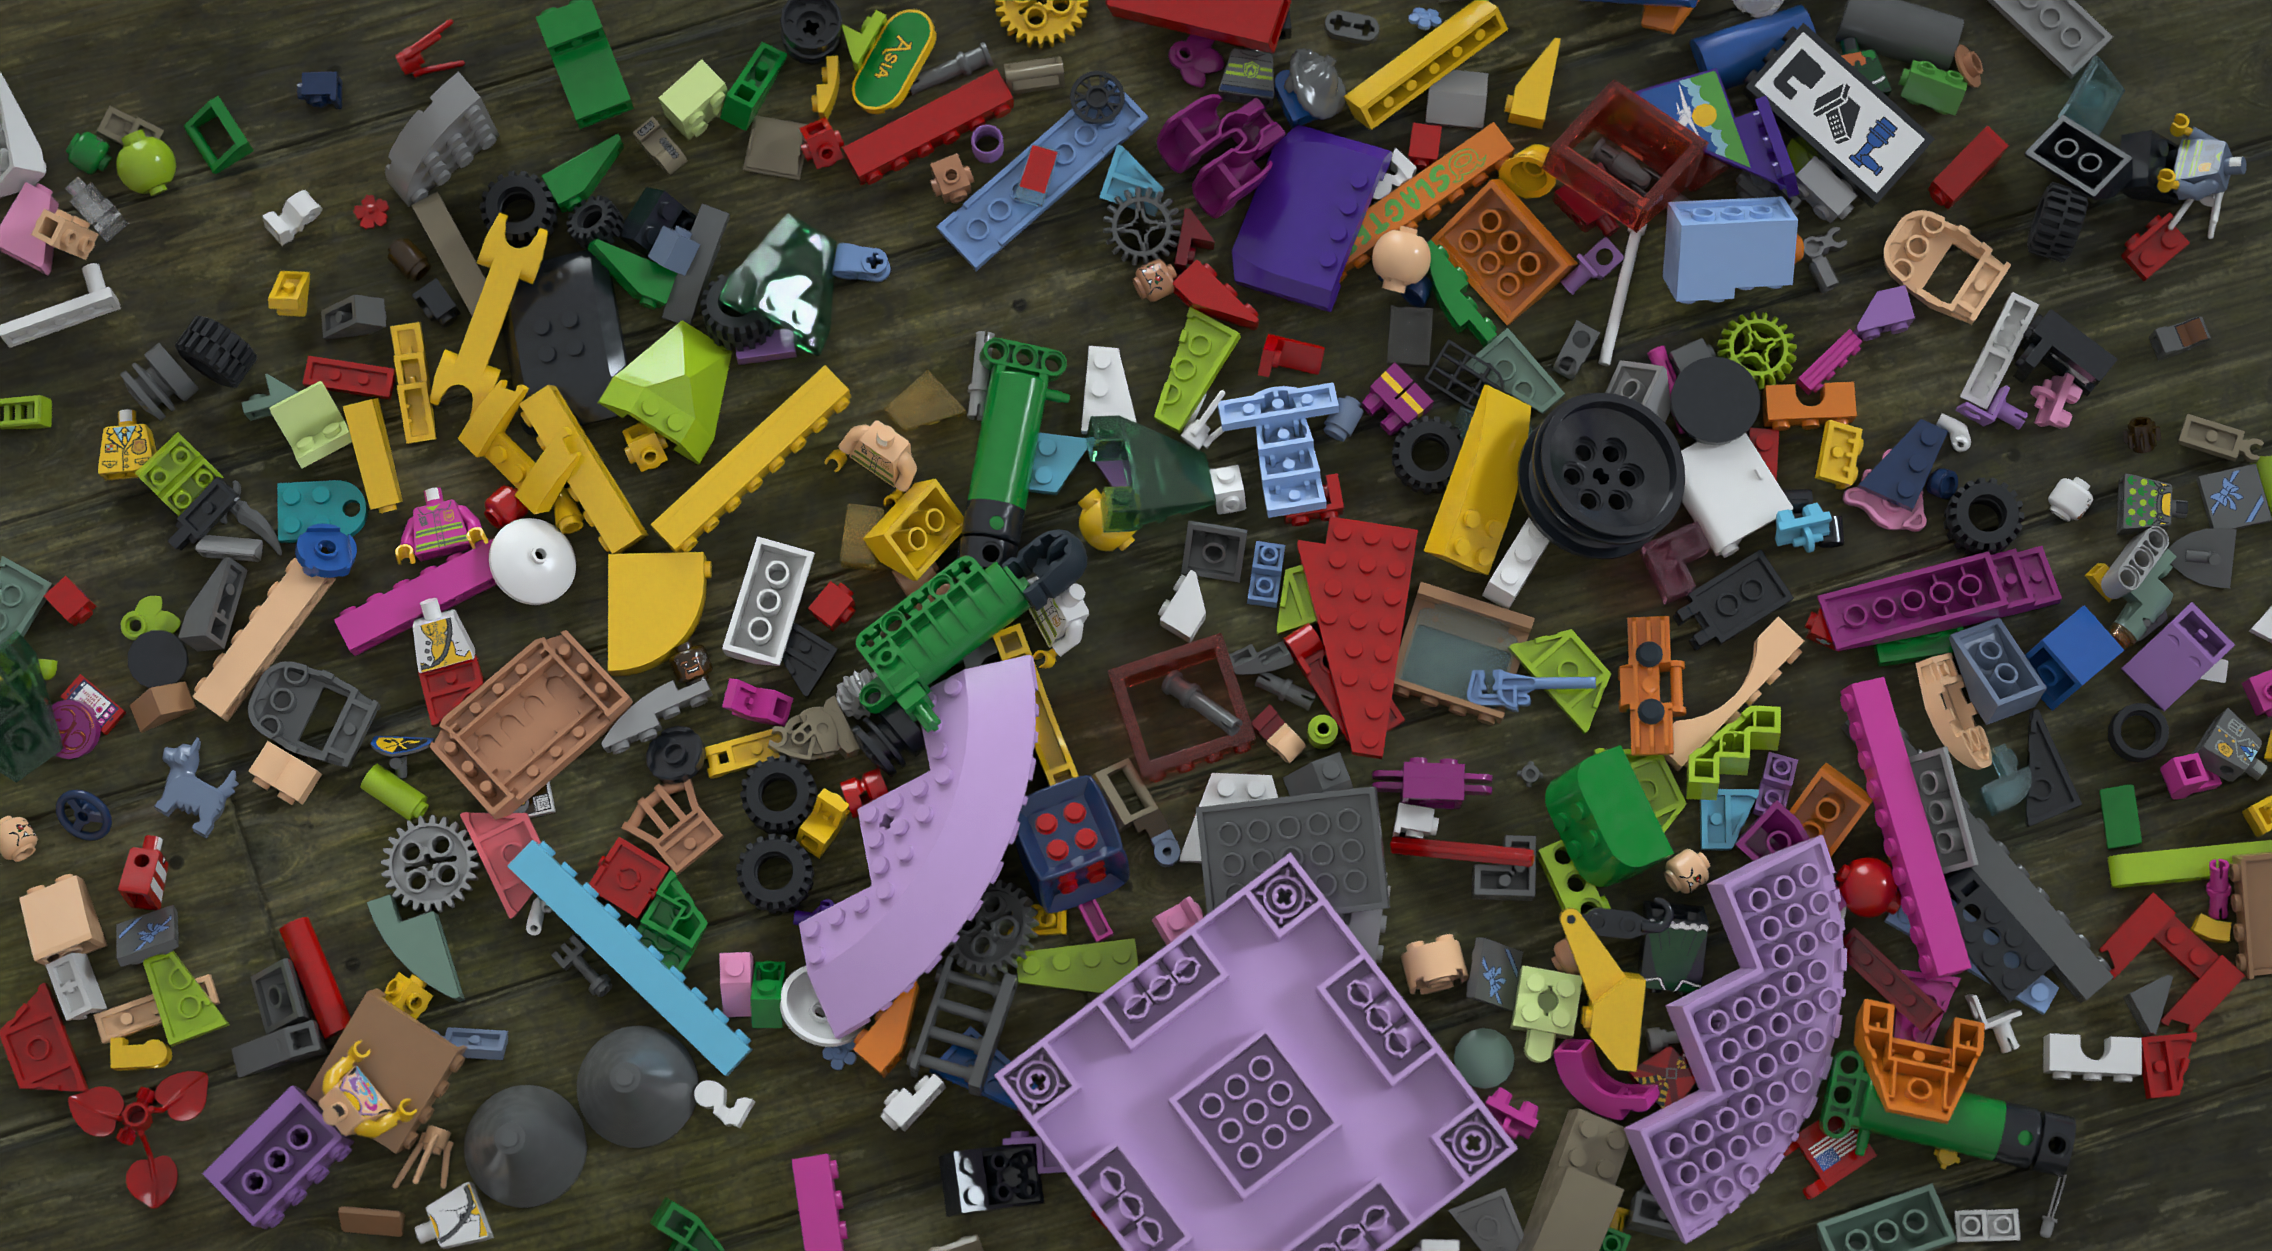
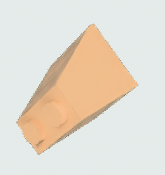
M63 875L55 879V884L48 887L44 885L33 887L27 890V895L19 898L34 961L46 966V964L70 953L88 954L108 946L85 881L77 875Z

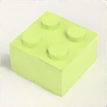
M701 59L659 97L665 117L690 140L694 135L696 137L701 135L714 117L718 118L721 116L728 90L725 82Z

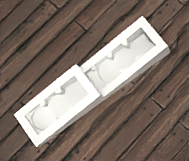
M2014 292L2010 293L1960 395L1961 398L1987 410L2039 304Z

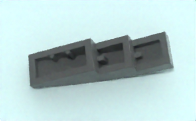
M705 204L701 205L691 230V239L699 243L700 246L686 275L684 276L679 273L676 275L662 318L675 324L683 320L689 325L692 324L703 298L702 294L706 290L711 278L710 272L721 247L720 241L730 219L729 213Z

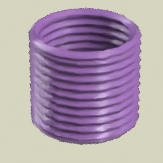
M982 125L973 132L971 144L974 156L984 163L997 161L1004 151L1003 137L1000 130L992 125ZM984 136H992L999 141L998 147L991 152L980 151L976 147V143Z

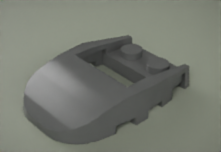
M284 661L272 665L262 674L249 700L248 714L252 725L260 733L279 743L285 749L310 759L351 769L359 748L381 706L376 700L373 699L372 701L357 688L340 680L328 671H320L309 668L304 664ZM327 688L348 699L323 751L299 740L324 689Z

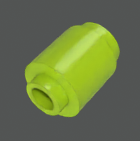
M1328 715L1314 717L1310 721L1307 730L1308 741L1318 749L1331 747L1336 741L1338 734L1336 721ZM1325 727L1329 731L1326 734H1320L1317 728Z

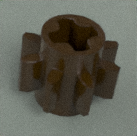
M2148 417L2132 419L2127 424L2128 429L2123 430L2124 443L2128 444L2129 449L2132 448L2136 453L2150 452L2157 446L2156 441L2162 440L2160 426H2156L2155 421L2152 422Z

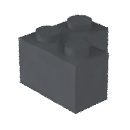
M1505 835L1503 846L1526 848L1534 851L1535 860L1533 866L1475 864L1472 869V899L1532 901L1534 899L1536 836Z

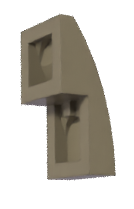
M109 106L96 133L124 146L121 138L132 132L143 130L145 136L160 139L164 130L138 117L135 119Z

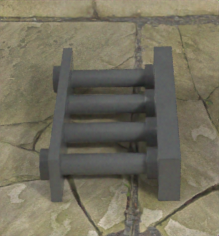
M947 956L945 964L938 966L935 976V982H938L919 1041L916 1048L911 1047L906 1065L910 1066L911 1076L917 1078L921 1066L964 1078L965 1082L968 1083L969 1094L981 1097L1018 986L1017 976L1007 973L1004 975L1002 982L997 981V983L953 971V957ZM949 983L993 995V998L996 999L993 1010L988 1008L985 1011L944 999ZM939 1011L982 1022L983 1026L987 1027L984 1037L979 1036L976 1039L935 1027ZM930 1038L973 1050L974 1054L977 1055L975 1064H970L967 1067L926 1055Z

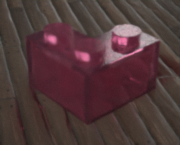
M1698 521L1644 544L1640 550L1642 559L1664 605L1687 596L1696 587L1686 564L1706 556L1710 549Z

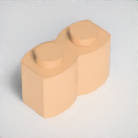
M267 741L248 771L255 776L252 782L267 791L270 786L279 790L280 792L277 797L291 805L295 801L303 805L322 776L313 767Z

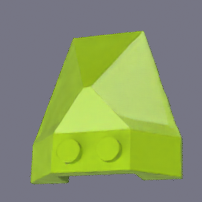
M682 320L615 375L598 403L622 418L627 414L675 443L676 446L673 450L699 465L715 437L732 351L726 350L723 345L719 347L713 339H710V337Z

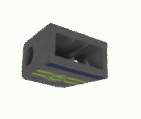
M1245 47V50L1232 49L1219 87V96L1223 99L1222 101L1248 104L1258 97L1265 107L1273 108V55Z

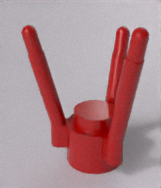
M449 19L415 44L395 55L405 75L413 73L414 77L417 78L426 73L465 65V62L461 60L421 67L425 63L421 52L441 40L442 36L440 33L451 26L453 20Z

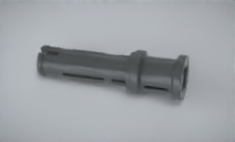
M985 42L980 43V47L968 52H958L955 55V59L919 73L910 88L912 95L962 74L968 77L971 75V72L987 65L989 67L994 66Z
M1179 670L1170 672L1164 679L1161 686L1163 693L1166 695L1171 694L1177 698L1184 708H1193L1224 730L1229 736H1234L1238 733L1240 728L1235 724L1242 726V720L1204 695L1200 685L1187 681Z

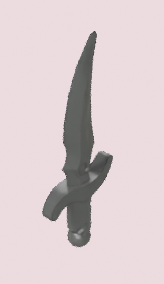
M234 480L233 490L240 496L241 485L238 481ZM239 500L229 510L236 516L238 523L260 535L272 546L278 555H281L282 549L272 526L257 510L251 509L247 501ZM227 513L220 520L223 524H227Z

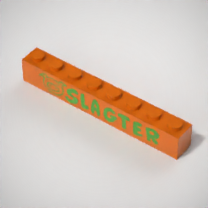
M1494 122L1368 208L1339 283L1347 277L1346 272L1353 267L1359 269L1371 260L1370 256L1373 254L1375 244L1385 233L1391 230L1400 231L1401 226L1417 229V223L1427 218V220H1430L1437 216L1442 210L1440 207L1448 202L1454 204L1465 195L1464 191L1472 185L1477 188L1489 178L1488 174L1496 169L1499 172V168L1505 160L1513 157L1514 148Z

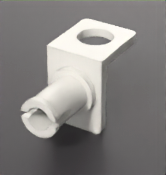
M1965 995L1974 1021L1985 1023V1030L1988 1028L1993 1029L2001 1053H2007L2012 1051L2011 1048L2015 1050L2020 1047L2010 1022L2013 1018L2022 1015L2021 1010L2010 1009L1986 1019L1977 995Z

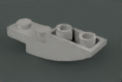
M704 679L678 690L672 680L645 695L632 705L612 726L602 741L603 748L607 753L619 754L630 748L629 744L635 741L646 742L658 736L657 732L663 730L658 720L659 718L663 717L664 720L679 715L682 708L689 705L694 708L708 702L707 698L713 694L707 681Z

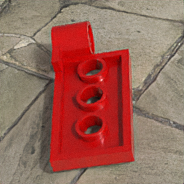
M1307 623L1284 637L1283 642L1329 715L1336 721L1338 729L1349 744L1331 673L1323 664V659L1326 656L1323 644L1313 627ZM1391 700L1387 732L1405 722L1404 717L1393 700Z

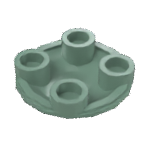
M1487 1028L1472 1030L1464 1035L1457 1044L1454 1055L1455 1066L1467 1083L1473 1087L1484 1089L1496 1087L1503 1083L1513 1070L1515 1059L1512 1045L1507 1038L1496 1030Z

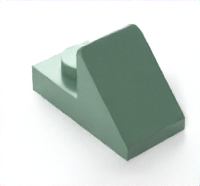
M265 374L270 395L257 394L251 396L249 401L241 402L243 412L250 421L271 416V406L298 392L274 377Z

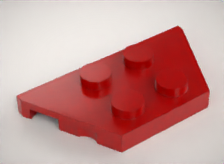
M42 983L37 988L38 991L27 1003H24L17 1010L15 1017L8 1021L0 1030V1039L18 1086L21 1089L89 1091L50 987L47 983Z

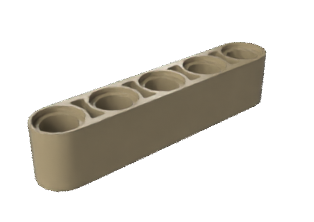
M435 192L412 204V207L473 316L486 279L438 192Z

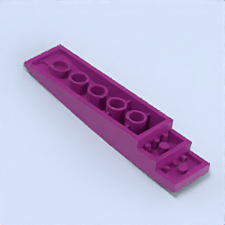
M2042 546L2020 552H2017L2015 548L1992 555L1988 551L1818 595L1817 599L1835 650L1841 651L1981 623L1998 617L2015 615L2058 604L2061 602L2062 597Z

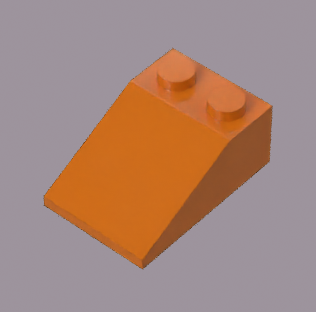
M1826 762L1789 811L1800 820L1810 839L1819 835L1824 836L1830 857H1832L1871 805L1873 799L1869 797L1864 789Z

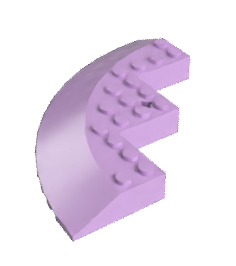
M1026 655L964 669L930 687L931 692L927 695L935 705L932 710L942 722L938 725L939 729L935 732L931 730L927 733L922 727L930 771L857 809L872 886L799 923L808 976L835 1038L841 1039L870 1022L869 1017L879 1010L885 1011L892 1006V1000L903 991L908 993L923 972L928 974L941 960L942 956L940 954L951 941L955 943L960 936L957 933L966 920L971 921L984 902L980 899L989 883L994 884L1004 864L1001 861L1008 844H1013L1020 825L1017 819L1022 805L1026 806L1028 797L1025 796L1028 781H1032L1036 759L1033 758V748L1035 743H1038V732L1035 731L1036 717L1039 716V705L1035 703V691H1038L1033 656Z
M1823 835L1759 858L1707 884L1740 968L1666 1005L1699 1090L1624 1128L1646 1185L1684 1244L1716 1226L1722 1217L1736 1210L1739 1207V1203L1749 1194H1753L1760 1187L1758 1184L1769 1173L1772 1174L1785 1157L1783 1154L1792 1141L1795 1142L1799 1136L1797 1132L1805 1118L1808 1119L1818 1100L1816 1095L1821 1082L1826 1080L1833 1059L1830 1055L1835 1038L1839 1037L1842 1015H1840L1842 997H1845L1846 989H1843V971H1847V948H1844L1843 944L1845 922L1844 919H1841V911H1839L1841 897L1839 889L1835 887L1833 873L1836 872Z

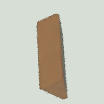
M344 1206L339 1208L341 1229L344 1232L397 1237L403 1235L405 1214L403 1212Z

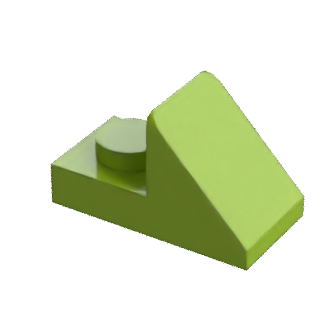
M875 10L871 18L867 17L861 27L862 34L842 24L844 38L856 72L859 71L882 28L887 23L886 15Z

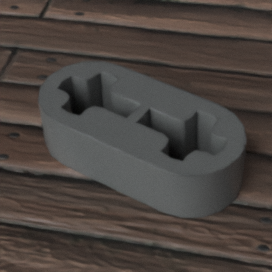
M1333 11L1325 20V31L1330 38L1335 40L1370 45L1378 38L1379 24L1370 16L1346 11ZM1336 20H1342L1343 26L1340 27L1339 31L1334 30V25H1332L1335 24ZM1364 25H1369L1370 31H1372L1368 33V36H1363L1362 30H1359L1363 29Z

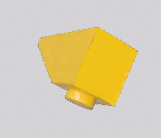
M1554 38L1516 85L1514 94L1507 95L1504 112H1509L1508 123L1542 129L1560 38Z

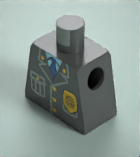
M2229 708L2225 709L2212 721L2192 753L2199 754L2205 769L2230 782H2233L2244 772L2257 781L2268 767L2255 757L2262 745L2261 739Z

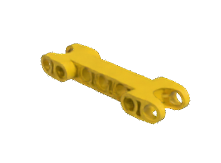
M503 213L498 214L491 226L477 260V264L490 268L460 352L457 354L446 349L444 350L435 373L430 396V403L438 406L441 398L449 388L455 385L465 386L470 390L473 397L470 418L497 384L501 370L488 365L519 279L533 284L543 259L548 230L539 228L537 235L528 246L524 248L512 247L508 244L505 237L508 215Z

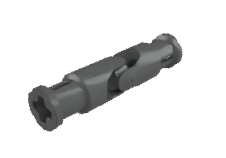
M1603 137L1596 143L1587 158L1590 161L1601 162L1608 169V173L1618 180L1632 183L1631 186L1636 192L1663 210L1668 208V202L1691 201L1679 193L1676 186L1655 172L1644 167L1641 169L1630 155L1624 151L1618 152L1606 144V139ZM1652 177L1661 185L1660 190L1654 194L1643 191L1649 186Z

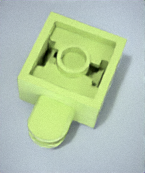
M1524 965L1521 967L1510 1029L1527 1032L1524 1052L1530 1061L1535 1063L1548 1061L1553 1055L1556 1038L1571 1039L1573 1037L1582 986L1581 976Z

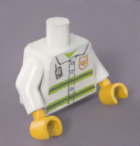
M1035 576L1027 581L1032 585L1039 578ZM1073 584L1054 599L1048 598L1047 604L1039 611L1034 610L1032 607L1029 609L1048 647H1053L1049 651L1038 650L1033 654V659L1035 660L1045 656V662L1039 668L1053 667L1057 655L1061 657L1082 639L1083 623L1089 616V610L1083 601L1085 591L1079 584Z

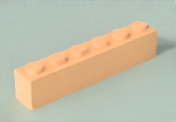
M297 558L292 559L286 567V574L282 580L275 582L267 593L268 598L263 605H258L252 611L249 617L250 622L244 630H238L231 640L232 645L228 651L221 653L213 663L214 669L209 676L203 677L197 683L194 689L196 693L193 695V698L228 722L258 683L262 674L271 666L334 583L335 578L310 577L303 572Z

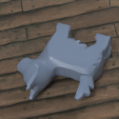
M197 737L192 745L182 744L178 748H164L162 759L170 767V772L167 776L163 796L157 801L154 808L167 817L176 808H179L182 812L185 810L187 814L191 812L195 816L199 814L200 821L194 823L192 828L195 833L207 839L214 829V822L219 819L224 811L227 798L235 793L233 788L237 787L239 783L236 781V771L233 770L218 788L203 782L195 776L199 766V750L201 746L200 738Z

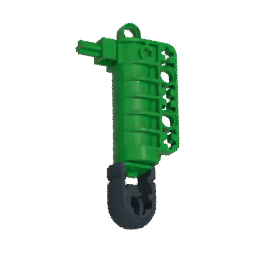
M1057 529L1047 531L1038 536L1018 552V558L1011 557L1002 564V568L997 562H994L983 570L979 563L971 556H962L858 635L856 639L857 649L878 675L861 689L859 693L861 704L868 712L879 713L897 700L913 722L918 720L927 733L931 730L937 731L939 729L938 725L942 722L932 710L935 705L927 695L931 692L928 685L1032 607L1034 610L1039 611L1047 604L1048 598L1054 599L1072 586L1083 575L1087 567V553L1083 543L1069 531ZM966 566L971 570L967 575L963 572ZM1034 572L1039 579L1030 585L1026 577ZM954 576H955L956 579L959 581V582L956 583V584H955V582H954L953 579H952ZM950 584L947 593L943 595L936 594L937 589L942 585ZM929 595H931L932 598L934 599L933 602H931V601L929 600V598H928ZM918 603H920L923 607L920 611H918L914 607ZM905 613L910 616L909 620L904 616ZM896 620L902 621L901 627L898 630L888 631L889 625ZM881 631H882V632L885 634V636H886L884 639H883L882 636L879 634ZM872 640L875 644L869 647L866 642ZM872 693H881V697L876 703H867L868 697Z

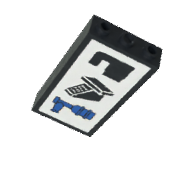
M1805 23L1798 29L1792 26L1781 39L1785 44L1778 51L1773 47L1762 60L1766 65L1759 72L1753 69L1745 78L1743 83L1747 86L1741 93L1755 106V99L1767 96L1777 125L1813 157L1816 156L1819 160L1826 162L1840 180L1847 181L1852 186L1853 192L1868 206L1873 208L1935 138Z

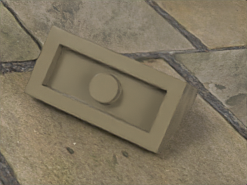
M1061 56L1004 64L1006 85L1012 95L1065 87Z
M1129 758L1092 775L1104 796L1119 833L1132 826L1133 821L1159 809ZM1123 770L1145 808L1130 815L1109 779L1110 776Z

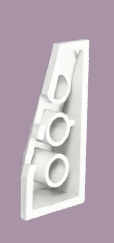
M0 72L1 198L19 193L25 183L35 186L46 173V163L43 160L39 143Z

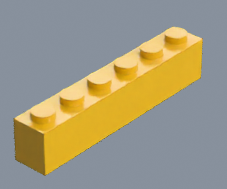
M1474 0L1343 96L1354 118L1369 129H1374L1507 31L1508 28L1498 7L1487 0Z
M547 385L519 403L523 410L521 416L530 428L534 427L539 435L536 437V440L543 451H545L562 427L568 426L571 429L572 435L567 437L566 445L570 454L581 452V457L567 480L570 485L567 487V490L575 502L580 501L585 509L583 516L591 527L595 526L601 535L598 539L602 547L607 552L611 551L612 554H621L647 537V531L557 387Z

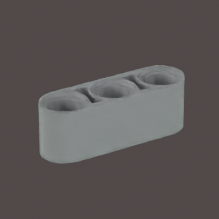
M2152 526L2129 541L2101 580V587L2106 596L2111 599H2118L2140 586L2168 548L2169 537L2164 529Z

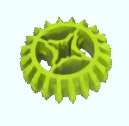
M1751 312L1749 320L1743 314L1739 315L1738 323L1731 320L1728 324L1729 329H1723L1721 335L1724 339H1720L1717 343V346L1722 350L1718 351L1717 357L1733 360L1742 366L1743 364H1752L1757 371L1744 368L1752 375L1759 391L1764 389L1765 382L1767 385H1776L1775 379L1783 382L1786 378L1784 373L1792 371L1793 367L1789 363L1796 361L1797 357L1792 352L1796 351L1797 345L1789 343L1794 338L1793 333L1784 334L1788 327L1787 324H1782L1778 327L1776 325L1778 322L1777 317H1773L1770 322L1767 321L1766 312L1762 313L1760 319H1757L1755 312ZM1756 331L1765 333L1771 338H1761ZM1743 334L1746 348L1735 355L1734 341ZM1753 347L1755 350H1763L1760 356L1758 352H1751ZM1778 347L1779 362L1770 369L1768 354Z

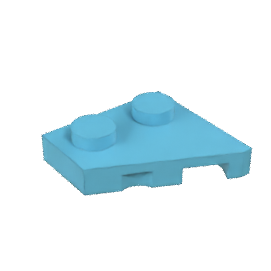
M1039 433L1029 492L1057 495L1068 476L1077 467V463L1083 454L1090 448L1091 439Z

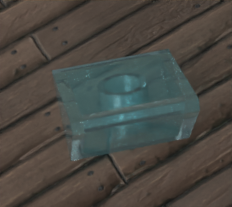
M2093 56L2058 115L2059 118L2065 115L2098 137L2125 91L2099 56Z

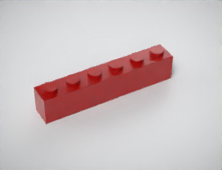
M995 69L843 147L844 156L861 186L865 183L869 185L874 184L882 179L883 174L891 170L899 171L909 164L908 161L918 156L919 158H924L930 155L934 148L943 143L945 145L952 144L960 138L961 134L969 130L974 132L976 128L985 125L986 121L994 117L999 119L1006 116L1014 108L1013 96L998 69Z

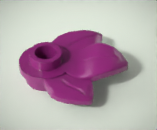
M1191 34L1186 41H1178L1170 48L1168 54L1170 63L1175 68L1180 69L1183 79L1188 84L1202 88L1205 84V74L1218 72L1225 67L1222 56L1215 49L1211 48L1214 43L1213 39ZM1180 51L1186 52L1188 58L1181 57Z

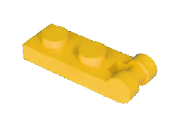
M772 729L705 747V759L708 760L710 767L707 769L709 778H718L732 772L754 767L756 762L761 760L763 763L770 756H773L775 759L779 758L780 755L769 749L768 744L769 740L779 743L782 741V737L778 734H771ZM727 753L729 762L721 764L719 755Z

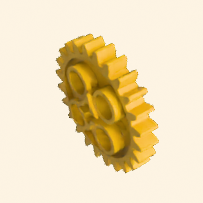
M995 0V5L1001 6L996 9V15L1002 17L1000 20L1001 27L1008 26L1007 35L1010 36L1017 32L1016 40L1018 43L1025 37L1027 38L1028 47L1034 41H1038L1039 48L1042 49L1044 41H1048L1050 46L1054 47V39L1056 38L1065 43V33L1073 37L1075 36L1073 26L1082 27L1080 18L1087 16V10L1083 7L1088 6V0H1042L1046 2L1044 5L1041 2H1037V0ZM1064 3L1068 5V8L1065 11H1057L1054 9V6ZM1020 11H1026L1024 14H1019ZM1038 16L1043 21L1038 25H1033L1029 22V19Z

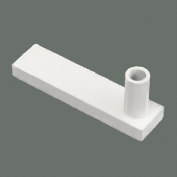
M91 263L82 268L89 294L1 324L0 336L8 347L20 345L121 309L116 295L110 287L105 286L100 266L96 263Z

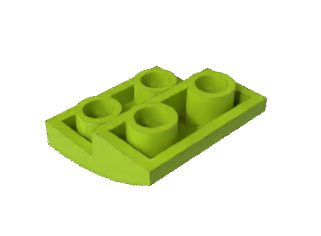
M179 432L135 472L178 516L186 510L217 476L223 478Z

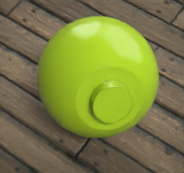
M138 130L122 137L121 140L124 147L118 153L116 167L117 173L124 185L140 194L150 193L151 197L167 191L166 185L173 180L176 171V160L170 147L158 138L145 136L143 130Z

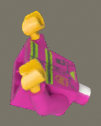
M436 487L424 491L426 506L417 507L413 510V517L407 521L400 546L396 548L395 554L399 565H401V560L404 558H409L410 563L414 564V551L420 561L476 549L475 543L477 541L483 540L485 544H488V539L482 529L479 518L466 506L458 505L455 500L444 501L441 488Z

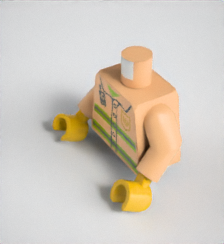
M877 420L871 426L864 424L851 428L838 445L840 449L832 451L825 459V465L831 459L836 460L838 467L834 472H838L847 462L846 454H850V458L894 488L896 487V491L885 497L884 506H888L893 500L895 503L899 501L904 492L909 490L917 472V465L911 455L909 441L897 434L891 426L884 425Z

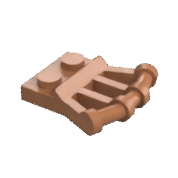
M691 779L679 784L666 783L656 785L654 792L645 799L642 797L637 801L638 805L629 821L624 822L621 829L654 846L677 875L724 838L699 807ZM686 790L692 811L685 815L669 796L670 794ZM661 800L668 805L680 820L671 829L668 828L653 809ZM646 813L663 832V835L658 839L638 828Z

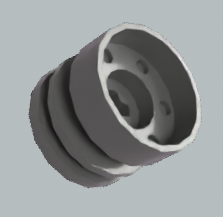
M157 343L144 354L150 365L147 370L134 362L132 367L139 374L136 379L126 370L120 375L125 382L127 390L141 407L162 421L166 416L158 407L161 403H164L173 412L175 407L169 398L172 394H175L185 402L200 389L164 347Z

